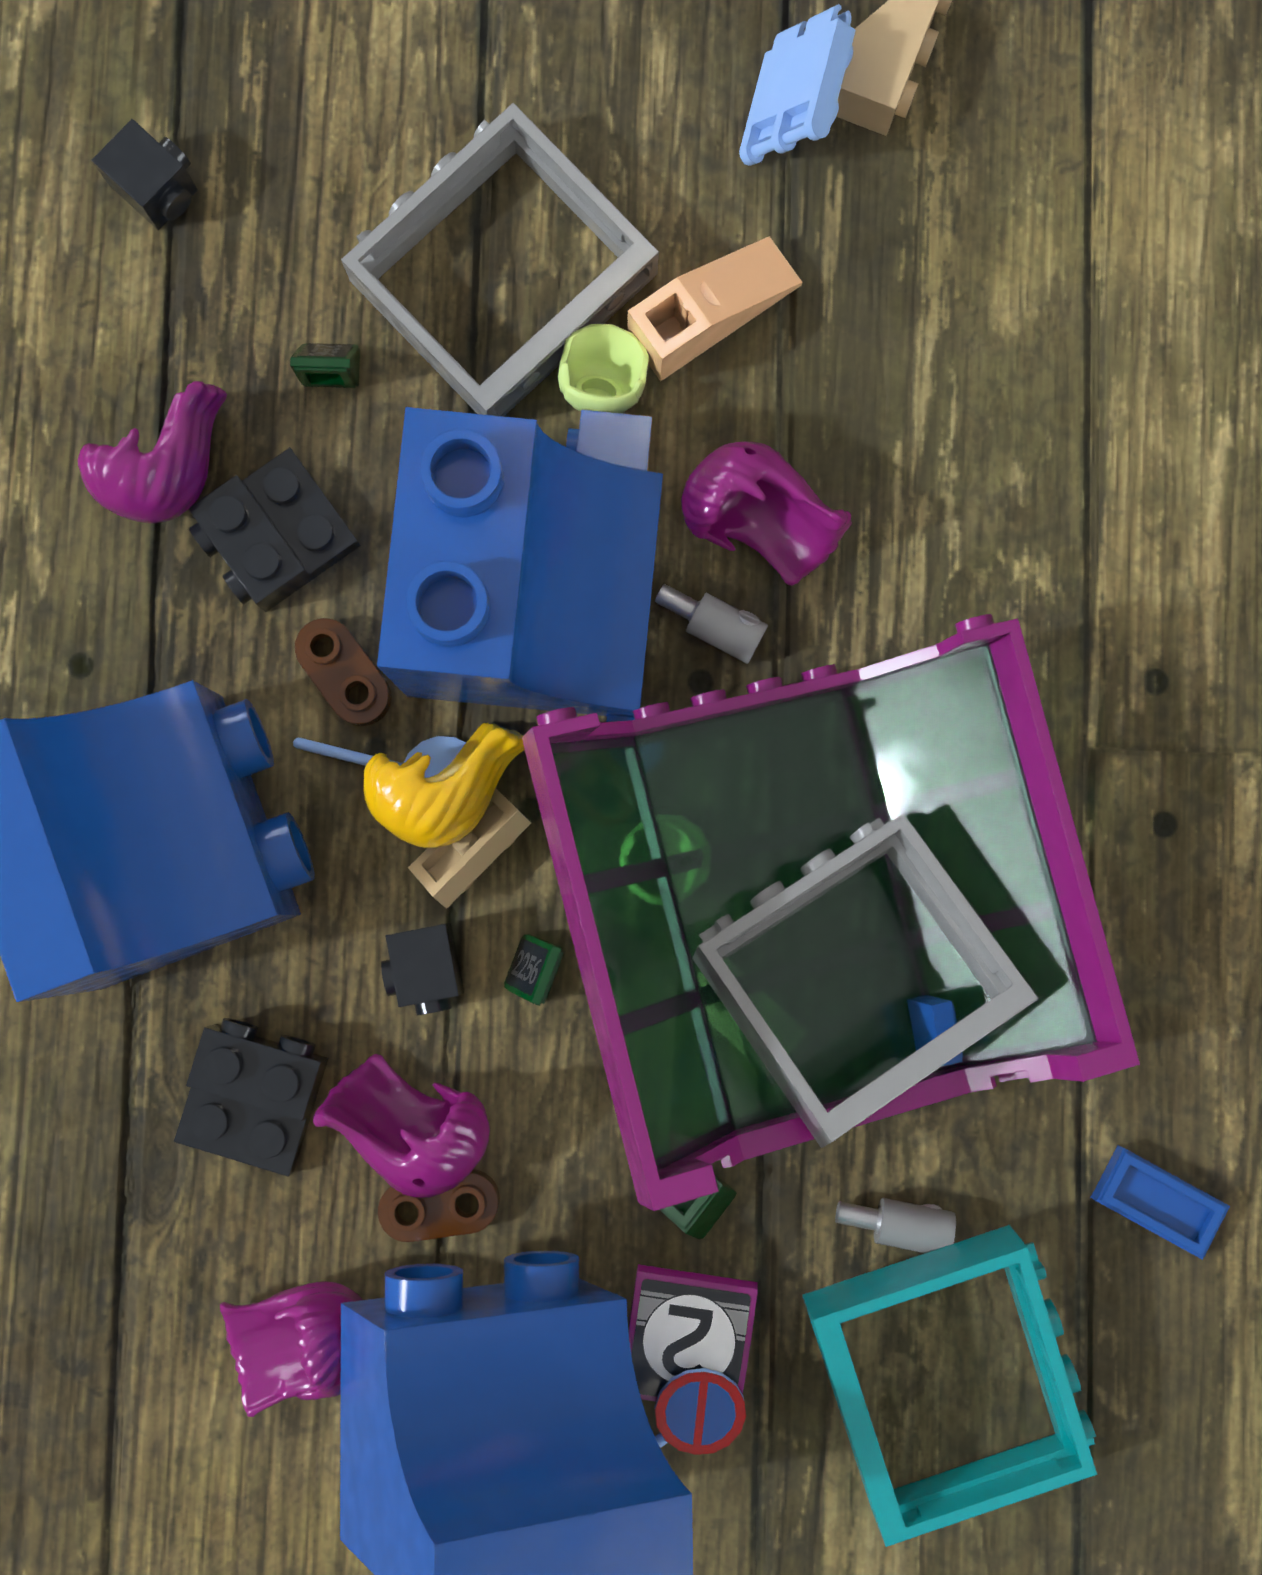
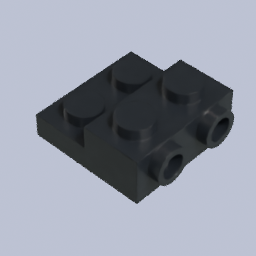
M290 447L244 480L235 475L189 508V511L197 521L196 524L188 528L192 536L210 558L219 552L231 568L230 571L222 576L229 588L243 605L253 599L255 604L265 612L361 546Z
M223 1018L221 1025L214 1024L204 1027L186 1086L191 1088L174 1142L289 1177L294 1172L329 1058L314 1054L316 1044L293 1036L281 1035L279 1043L256 1036L259 1027L232 1018Z

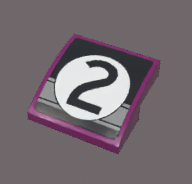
M638 1264L628 1332L632 1362L641 1399L657 1401L660 1390L672 1377L686 1370L701 1368L723 1373L737 1384L743 1395L758 1283Z

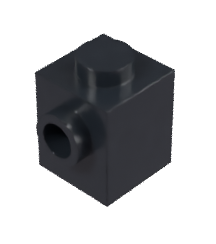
M133 119L91 160L108 185L158 231L168 220H175L180 217L189 207L192 196L198 191L186 171L191 165L186 155L167 137H164L160 142L156 141Z
M447 923L385 935L390 959L381 961V971L387 996L396 995L398 1007L415 1005L416 1016L452 1009L450 997L459 996L464 993L452 924Z

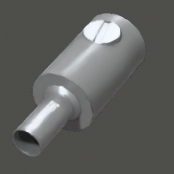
M663 584L655 600L661 606L689 620L686 629L687 633L746 664L749 663L768 627L756 615L745 610H739L708 593L704 594L701 601H696Z
M882 1198L877 1209L840 1201L836 1209V1223L874 1230V1242L876 1244L927 1253L954 1244L956 1231L955 1213L942 1210L941 1207L936 1205H917Z

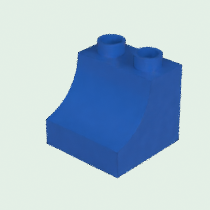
M406 407L377 667L407 697L547 711L575 707L577 714L588 715L597 713L598 716L612 714L634 717L633 711L639 709L641 704L663 474L616 465L578 453L546 435L538 426L537 420Z
M192 680L150 695L97 709L51 717L29 719L4 718L0 720V956L16 1002L102 990L301 915L292 888L314 880L313 863L304 837L294 817L289 812L267 819L251 775L273 767L274 758L262 722L248 699L226 706L223 696Z
M529 1251L512 1254L504 1258V1283L463 1288V1269L460 1267L445 1264L406 1265L392 1268L385 1272V1298L341 1303L340 1540L374 1575H693L692 1493L672 1470L649 1424L632 1362L627 1322V1299L579 1279V1256L560 1251Z

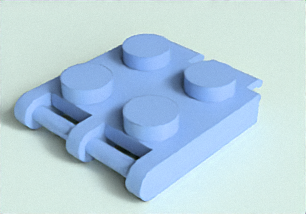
M840 4L811 17L808 22L803 21L778 33L772 50L765 53L739 150L740 158L745 165L752 166L760 163L766 153L774 150L780 154L794 149L796 142L808 137L810 140L816 141L829 134L830 127L839 110L838 97L845 70L853 56L852 43L856 31L850 26V11L838 15V12L841 10Z

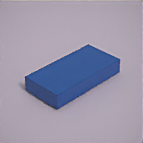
M1117 1145L1090 1197L1202 1260L1230 1208L1229 1205L1119 1145Z

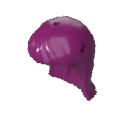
M194 381L187 385L185 392L176 393L159 439L149 453L139 451L137 446L139 431L136 428L130 430L127 437H122L116 447L103 444L99 446L94 443L85 444L78 456V467L87 491L105 509L137 522L151 524L167 522L184 514L197 501L204 488L209 467L212 427L218 410L226 400L227 393L218 386L205 384L201 381Z
M734 442L715 449L691 472L681 497L684 520L694 536L706 539L729 551H735L736 549L727 537L745 543L759 552L780 574L784 582L791 586L799 583L802 578L809 575L820 564L828 560L829 554L838 548V541L841 540L852 524L849 511H844L843 509L833 510L826 506L804 478L779 452L768 445L758 442Z
M380 1054L370 1056L358 1068L343 1077L338 1082V1085L329 1091L327 1098L313 1116V1124L316 1127L327 1126L345 1136L361 1157L392 1188L402 1194L418 1198H430L440 1195L459 1185L482 1159L490 1135L485 1108L474 1094L459 1092L445 1085L434 1083V1088L445 1101L429 1097L404 1081Z
M322 1281L281 1291L257 1303L234 1305L223 1302L220 1304V1312L227 1331L226 1340L230 1344V1354L235 1359V1370L238 1373V1382L241 1386V1402L248 1417H254L257 1413L292 1397H297L301 1400H317L341 1394V1303L363 1300L356 1292L339 1283Z

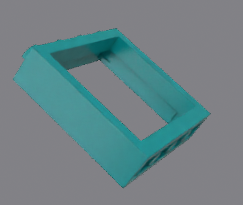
M1010 1225L802 1295L872 1513L886 1547L1097 1475L1089 1446L1095 1444L1093 1437H1096V1434L1085 1410L1078 1411L1073 1393L1081 1391L1080 1381L1071 1359L1067 1354H1060L1056 1337L1064 1335L1062 1322L1050 1298L1044 1300L1038 1282L1047 1277L1045 1267L1038 1259L1034 1243L1025 1244ZM1004 1268L1055 1434L893 1489L840 1323Z

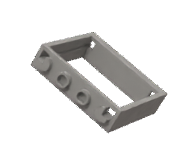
M512 103L490 124L484 119L476 129L473 140L457 154L451 152L445 155L434 167L431 178L416 192L408 191L402 194L390 208L389 216L373 231L365 230L357 235L359 244L341 259L350 282L477 414L504 417L560 365L565 341L573 332L589 324H604L658 274L659 251L540 129ZM517 153L618 258L490 377L479 385L378 279Z
M901 813L886 824L880 818L870 824L869 822L850 836L854 845L835 856L830 848L821 852L801 867L800 870L804 875L803 878L788 888H785L781 881L770 885L750 901L754 910L734 922L729 914L716 920L712 927L699 934L703 943L698 945L692 958L821 1148L842 1136L1038 999L904 813ZM887 854L991 1000L827 1112L728 968L724 959Z

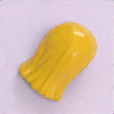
M482 723L452 762L440 773L429 778H424L425 771L430 764L431 757L429 755L422 757V753L417 752L405 763L399 765L397 762H390L387 754H375L368 761L364 769V796L368 809L376 821L409 844L423 848H438L453 844L469 834L482 819L504 770L513 758L525 750L522 741L523 735L516 730L505 729L497 724Z

